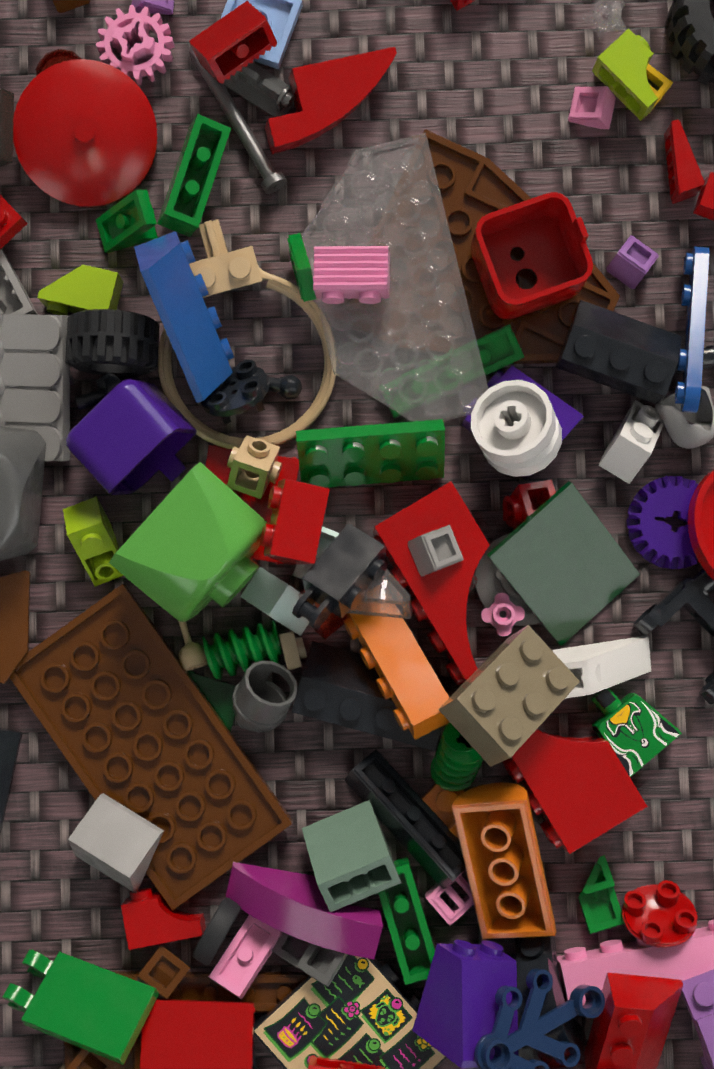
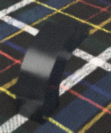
M555 936L515 938L517 988L521 991L523 998L520 1006L521 1016L523 1015L530 992L526 984V977L529 971L538 968L547 970L552 975L553 986L546 993L540 1016L565 1003L558 973ZM541 974L537 978L538 988L543 982ZM574 1018L545 1034V1036L559 1042L566 1041L576 1044L580 1050V1060L577 1065L585 1064L582 1026ZM567 1048L564 1052L565 1060L569 1058V1048ZM534 1049L540 1060L545 1062L550 1069L566 1067L559 1065L554 1057Z

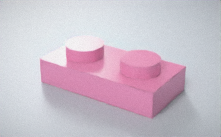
M249 915L209 975V978L242 1000L272 953V949L282 935V932Z

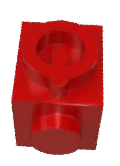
M552 480L519 484L511 495L504 498L503 520L506 521L508 526L513 527V530H515L525 521L527 516L533 514L556 493Z

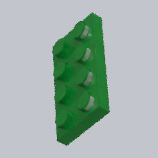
M443 419L296 431L300 477L303 483L320 487H337L444 478L445 427Z

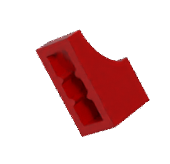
M143 888L136 892H130V897L126 898L121 904L129 950L202 936L206 929L204 913L190 914L177 909L172 911L160 892L152 893V888Z

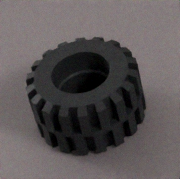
M93 309L74 313L67 318L65 362L79 371L98 375L109 373L115 376H139L153 372L158 369L159 323L148 316L123 310Z

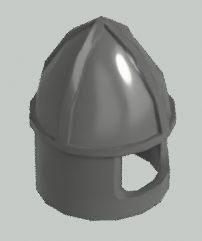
M259 661L253 663L246 670L232 695L233 712L236 717V723L241 729L258 733L270 732L285 720L298 691L297 682L292 673L283 665L273 661ZM270 673H278L287 681L290 686L288 698L280 687L267 680Z

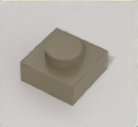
M293 631L279 634L287 670L302 667L300 660L307 658L302 637L295 638Z

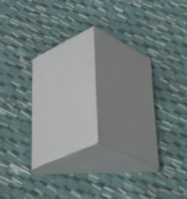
M103 793L94 802L70 835L68 841L75 856L130 891L136 892L139 890L164 830Z

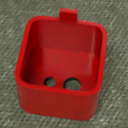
M557 192L546 193L488 213L478 221L470 247L471 255L491 309L498 317L506 320L514 319L571 299L578 295L592 274L593 261L586 244L589 235L582 217H576L572 204L563 194ZM520 248L524 253L523 259L520 261L513 260L510 256L512 249ZM530 270L534 273L537 280L535 286L531 289L519 287L516 283L518 272Z

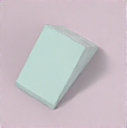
M260 567L240 597L299 636L302 635L309 624V620L306 618H297L292 614L296 602L303 594ZM317 603L313 604L317 608L320 606Z

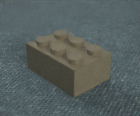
M527 625L508 637L438 710L491 767L511 758L580 681L535 631Z

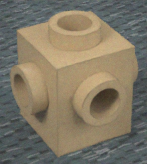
M246 435L240 448L234 446L230 453L227 467L231 468L227 486L230 489L261 499L269 482L275 484L282 468V463L277 461L280 447L270 444L263 439Z

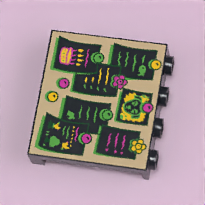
M347 955L329 987L308 975L270 1012L262 1013L254 1021V1035L284 1069H308L309 1057L312 1055L383 1066L385 1069H435L447 1058L412 1031L421 998L413 990L408 994L399 984L402 978L388 962L383 966L376 957L373 960Z

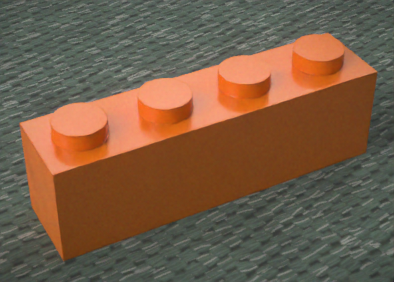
M385 586L364 595L357 608L348 610L347 619L343 620L344 626L352 640L358 638L363 646L359 651L369 670L375 668L380 678L376 679V682L385 700L392 698L397 709L393 710L399 726L403 731L409 729L416 740L449 723L446 717L438 710L449 699V696Z

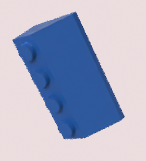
M174 231L135 246L134 249L142 277L195 401L199 403L204 401L233 373L228 360L235 357L228 339L220 340L216 329L222 327L215 307L207 309L203 297L209 295L202 275L194 276L190 264L196 262L189 242L188 240L180 242L177 232Z

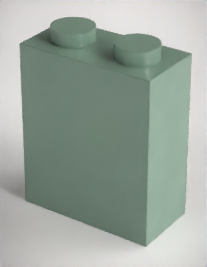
M370 800L302 828L316 882L330 912L401 883Z

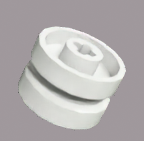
M523 380L503 381L490 387L477 400L471 413V431L475 440L483 451L488 463L498 472L513 477L530 476L545 469L556 458L562 444V428L547 394L537 385Z

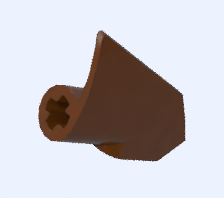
M27 570L0 577V683L3 684L8 681L29 651L30 572Z

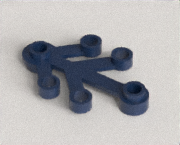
M532 969L526 977V984L530 992L519 1028L508 1035L514 1011L520 1008L523 998L518 988L507 985L501 986L495 996L499 1010L492 1032L482 1036L475 1048V1061L478 1068L535 1069L539 1066V1069H550L543 1061L537 1059L526 1060L514 1054V1052L524 1046H529L554 1057L559 1065L566 1067L576 1066L580 1060L578 1046L566 1041L559 1042L545 1036V1034L577 1015L587 1018L598 1017L603 1012L605 1006V998L602 991L595 986L579 985L572 991L570 1000L540 1016L546 993L553 986V978L547 970ZM541 974L543 982L538 988L537 978ZM511 992L512 1001L507 1005L506 995ZM585 995L586 1001L585 1004L582 1005V999ZM492 1047H494V1049H495V1055H494V1057L490 1060V1059H489V1054H490V1051H491ZM567 1048H569L570 1055L569 1058L565 1060L564 1052Z

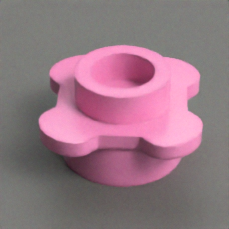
M506 593L496 594L494 602L490 607L483 609L481 612L483 622L490 623L495 627L497 634L500 636H508L511 633V627L525 617L524 609L521 606H515L509 600V595ZM501 611L506 612L505 618L500 617L499 614Z

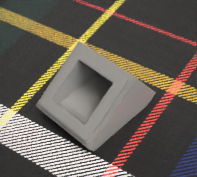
M450 525L408 541V547L421 576L464 560Z

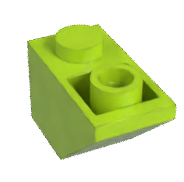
M81 265L41 289L37 298L47 307L46 311L55 315H68V312L77 313L93 309L117 310L124 282L118 272Z
M96 496L63 509L67 536L94 586L96 587L124 576L109 563L120 547L98 497Z

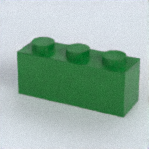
M196 115L189 126L157 222L158 225L191 237L198 229L231 131L230 127L202 115Z
M408 857L394 861L401 883L378 892L402 976L405 985L427 979L435 948Z

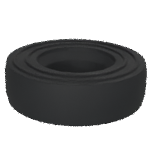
M225 897L222 900L193 952L192 957L202 964H211L241 910V907L230 898Z

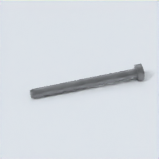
M190 46L189 55L264 180L261 186L265 193L271 194L281 189L287 182L282 172H275L224 84L218 83L200 65Z

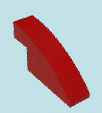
M390 47L292 68L288 79L292 94L295 96L296 113L268 118L265 131L271 155L296 148L318 138L353 113L372 93L397 54L396 48Z

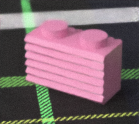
M388 246L314 247L313 290L318 299H322L327 304H341L344 302V298L359 299V302L364 304H376L381 302V298H389L390 252Z

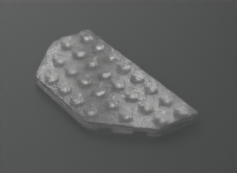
M426 133L356 150L348 162L347 169L339 181L336 180L322 202V207L313 222H309L302 233V238L310 262L312 276H314V247L388 246L390 252L389 298H381V302L376 304H364L355 298H344V302L341 304H327L322 299L316 297L334 375L411 421L437 419L447 421L471 415L477 400L488 390V385Z

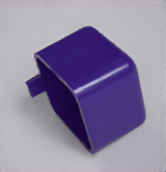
M128 379L115 386L68 433L66 446L110 495L131 494L145 485L159 470L171 482L182 474L187 468L176 454L194 437L197 430L156 385Z

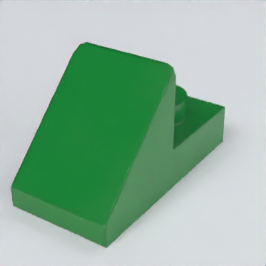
M134 190L96 219L105 253H111L158 238L155 229L157 222L147 190Z

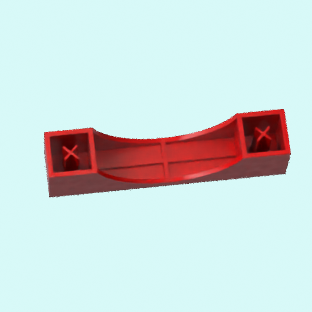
M450 481L374 526L373 534L375 536L373 538L385 545L386 557H388L394 567L389 572L400 591L406 588L413 599L408 603L411 611L418 622L425 619L431 629V632L426 634L437 653L444 651L450 661L445 667L455 684L461 685L478 669L471 653L467 635V599L474 572L490 544L454 484ZM450 525L464 560L421 576L408 547V541ZM536 729L511 758L502 761L511 778L515 779L517 783L521 781L528 794L531 811H534L536 816L541 814L545 820L539 825L549 842L553 843L556 849L560 846L563 847L569 854L648 807L608 740L596 736L563 737Z

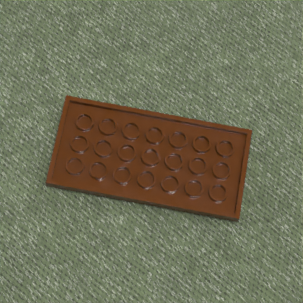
M126 584L117 587L30 650L10 676L16 688L95 801L104 793L164 830L146 874L172 911L231 869L233 862L239 863L293 824L294 821L189 673L183 669L177 656Z

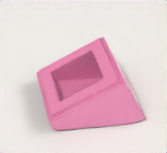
M608 86L575 87L568 121L598 129H609L616 100L614 94Z

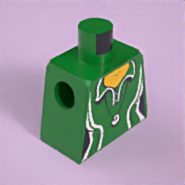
M607 688L597 692L591 698L593 703L603 713L592 724V727L599 738L608 740L630 777L682 734L678 728L636 693H628L619 700L614 692Z

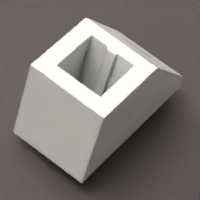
M635 400L608 444L599 463L600 467L628 484L631 483L652 454L664 425L655 408L643 405Z

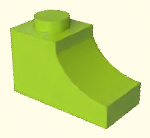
M628 28L598 56L592 72L641 121L651 112L658 100V97L649 85L646 68L654 53L650 50L648 42L642 36L635 35Z

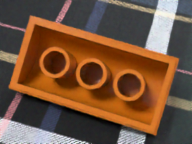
M500 782L481 785L462 793L454 800L452 810L482 940L555 936L556 925L526 789L518 784Z

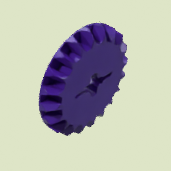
M665 476L649 482L634 496L627 513V531L636 551L648 562L667 569L686 568L699 562L690 542L688 525L678 527L673 532L671 531V525L666 524L664 521L655 520L657 518H670L676 512L678 513L679 520L688 523L689 504L698 486L695 480H689L682 476Z

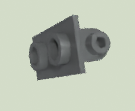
M248 63L247 67H242L241 72L236 71L235 76L231 75L230 79H227L224 83L225 87L272 117L289 114L295 105V96L292 94L291 87L255 63Z

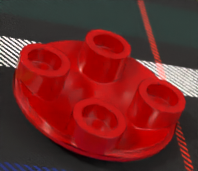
M665 880L659 884L641 886L627 892L624 897L622 907L624 924L629 932L643 943L661 948L674 947L689 940L696 930L698 921L696 909L689 898L680 892L679 886L672 881Z

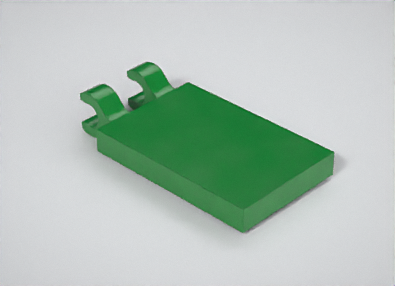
M29 949L22 964L29 967L28 973L44 979L35 995L18 985L10 983L2 996L3 999L10 1001L8 1006L25 1012L21 1019L25 1026L124 1065L159 996L157 989L60 951L55 960L52 961L41 953Z

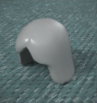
M701 387V397L697 413L682 412L681 404H675V392L663 398L655 405V409L660 415L669 436L679 447L686 449L700 447L714 437V406L709 388ZM687 420L695 424H688Z

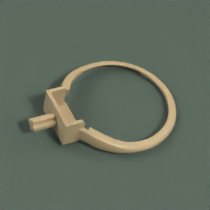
M219 220L206 221L203 224H199V231L207 258L190 264L194 276L202 275L209 295L203 298L262 281H268L265 288L290 298L308 314L322 341L324 373L315 400L295 423L280 432L258 438L279 446L294 439L296 431L306 430L325 408L331 396L337 373V351L334 336L325 315L313 300L304 302L303 299L301 300L296 285L281 277L269 274L258 266L253 246L228 252ZM164 328L158 350V372L164 395L197 430L196 435L220 447L233 449L235 446L240 448L245 438L228 436L209 428L199 421L183 403L177 392L172 375L171 359L173 347Z

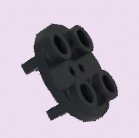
M244 360L236 367L231 368L233 373L204 401H201V405L206 413L213 416H221L224 424L232 422L230 416L243 413L256 406L258 412L265 410L262 399L269 390V379L264 370L257 367L253 360Z

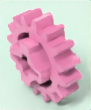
M130 5L129 13L124 14L119 8L116 9L118 18L113 20L106 17L104 20L108 29H98V34L102 41L97 42L96 47L98 52L102 54L99 57L101 62L119 69L129 77L135 78L137 85L142 84V77L145 76L151 82H154V72L156 70L163 74L166 72L163 61L172 62L173 60L170 49L175 47L173 38L170 37L171 31L168 23L162 24L163 21L159 13L150 17L149 8L144 6L141 13H136L134 5ZM150 30L158 37V43L155 42L154 38L150 37ZM113 48H116L117 52L121 53V61L113 54Z

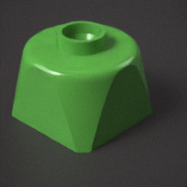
M199 462L119 548L109 563L180 622H186L197 615L212 600L222 608L225 607L250 581L260 567L251 559V556L260 546L263 526L267 522L206 466Z

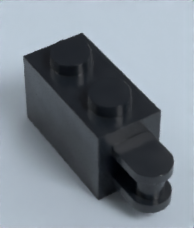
M348 523L302 577L305 593L296 602L292 614L297 618H306L309 620V626L317 629L331 613L342 619L349 609L354 610L357 608L364 597L367 587L372 581H379L387 569L385 545ZM315 602L320 604L318 608L313 605Z

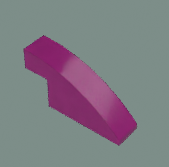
M233 862L225 897L236 902L241 907L240 909L261 922L297 939L326 949L374 960L383 928L380 910L347 905L330 912L319 890L315 876Z

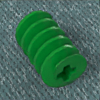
M274 619L271 621V628L268 632L260 622L257 623L255 635L251 633L247 626H243L242 638H238L234 630L230 629L228 641H224L217 632L214 634L213 644L210 645L205 636H203L207 664L217 680L222 679L224 668L233 677L237 674L238 664L246 672L252 665V661L256 663L266 661V658L275 663L279 664L282 649Z
M450 722L445 726L431 763L430 772L434 782L442 789L462 791L474 782L484 759Z

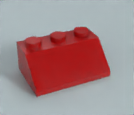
M607 972L602 989L605 998L604 1010L593 1020L584 1052L586 1069H656L683 988L682 980Z

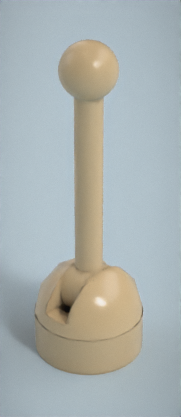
M178 621L185 645L178 654L179 662L183 669L190 671L208 665L204 647L192 642L187 623Z

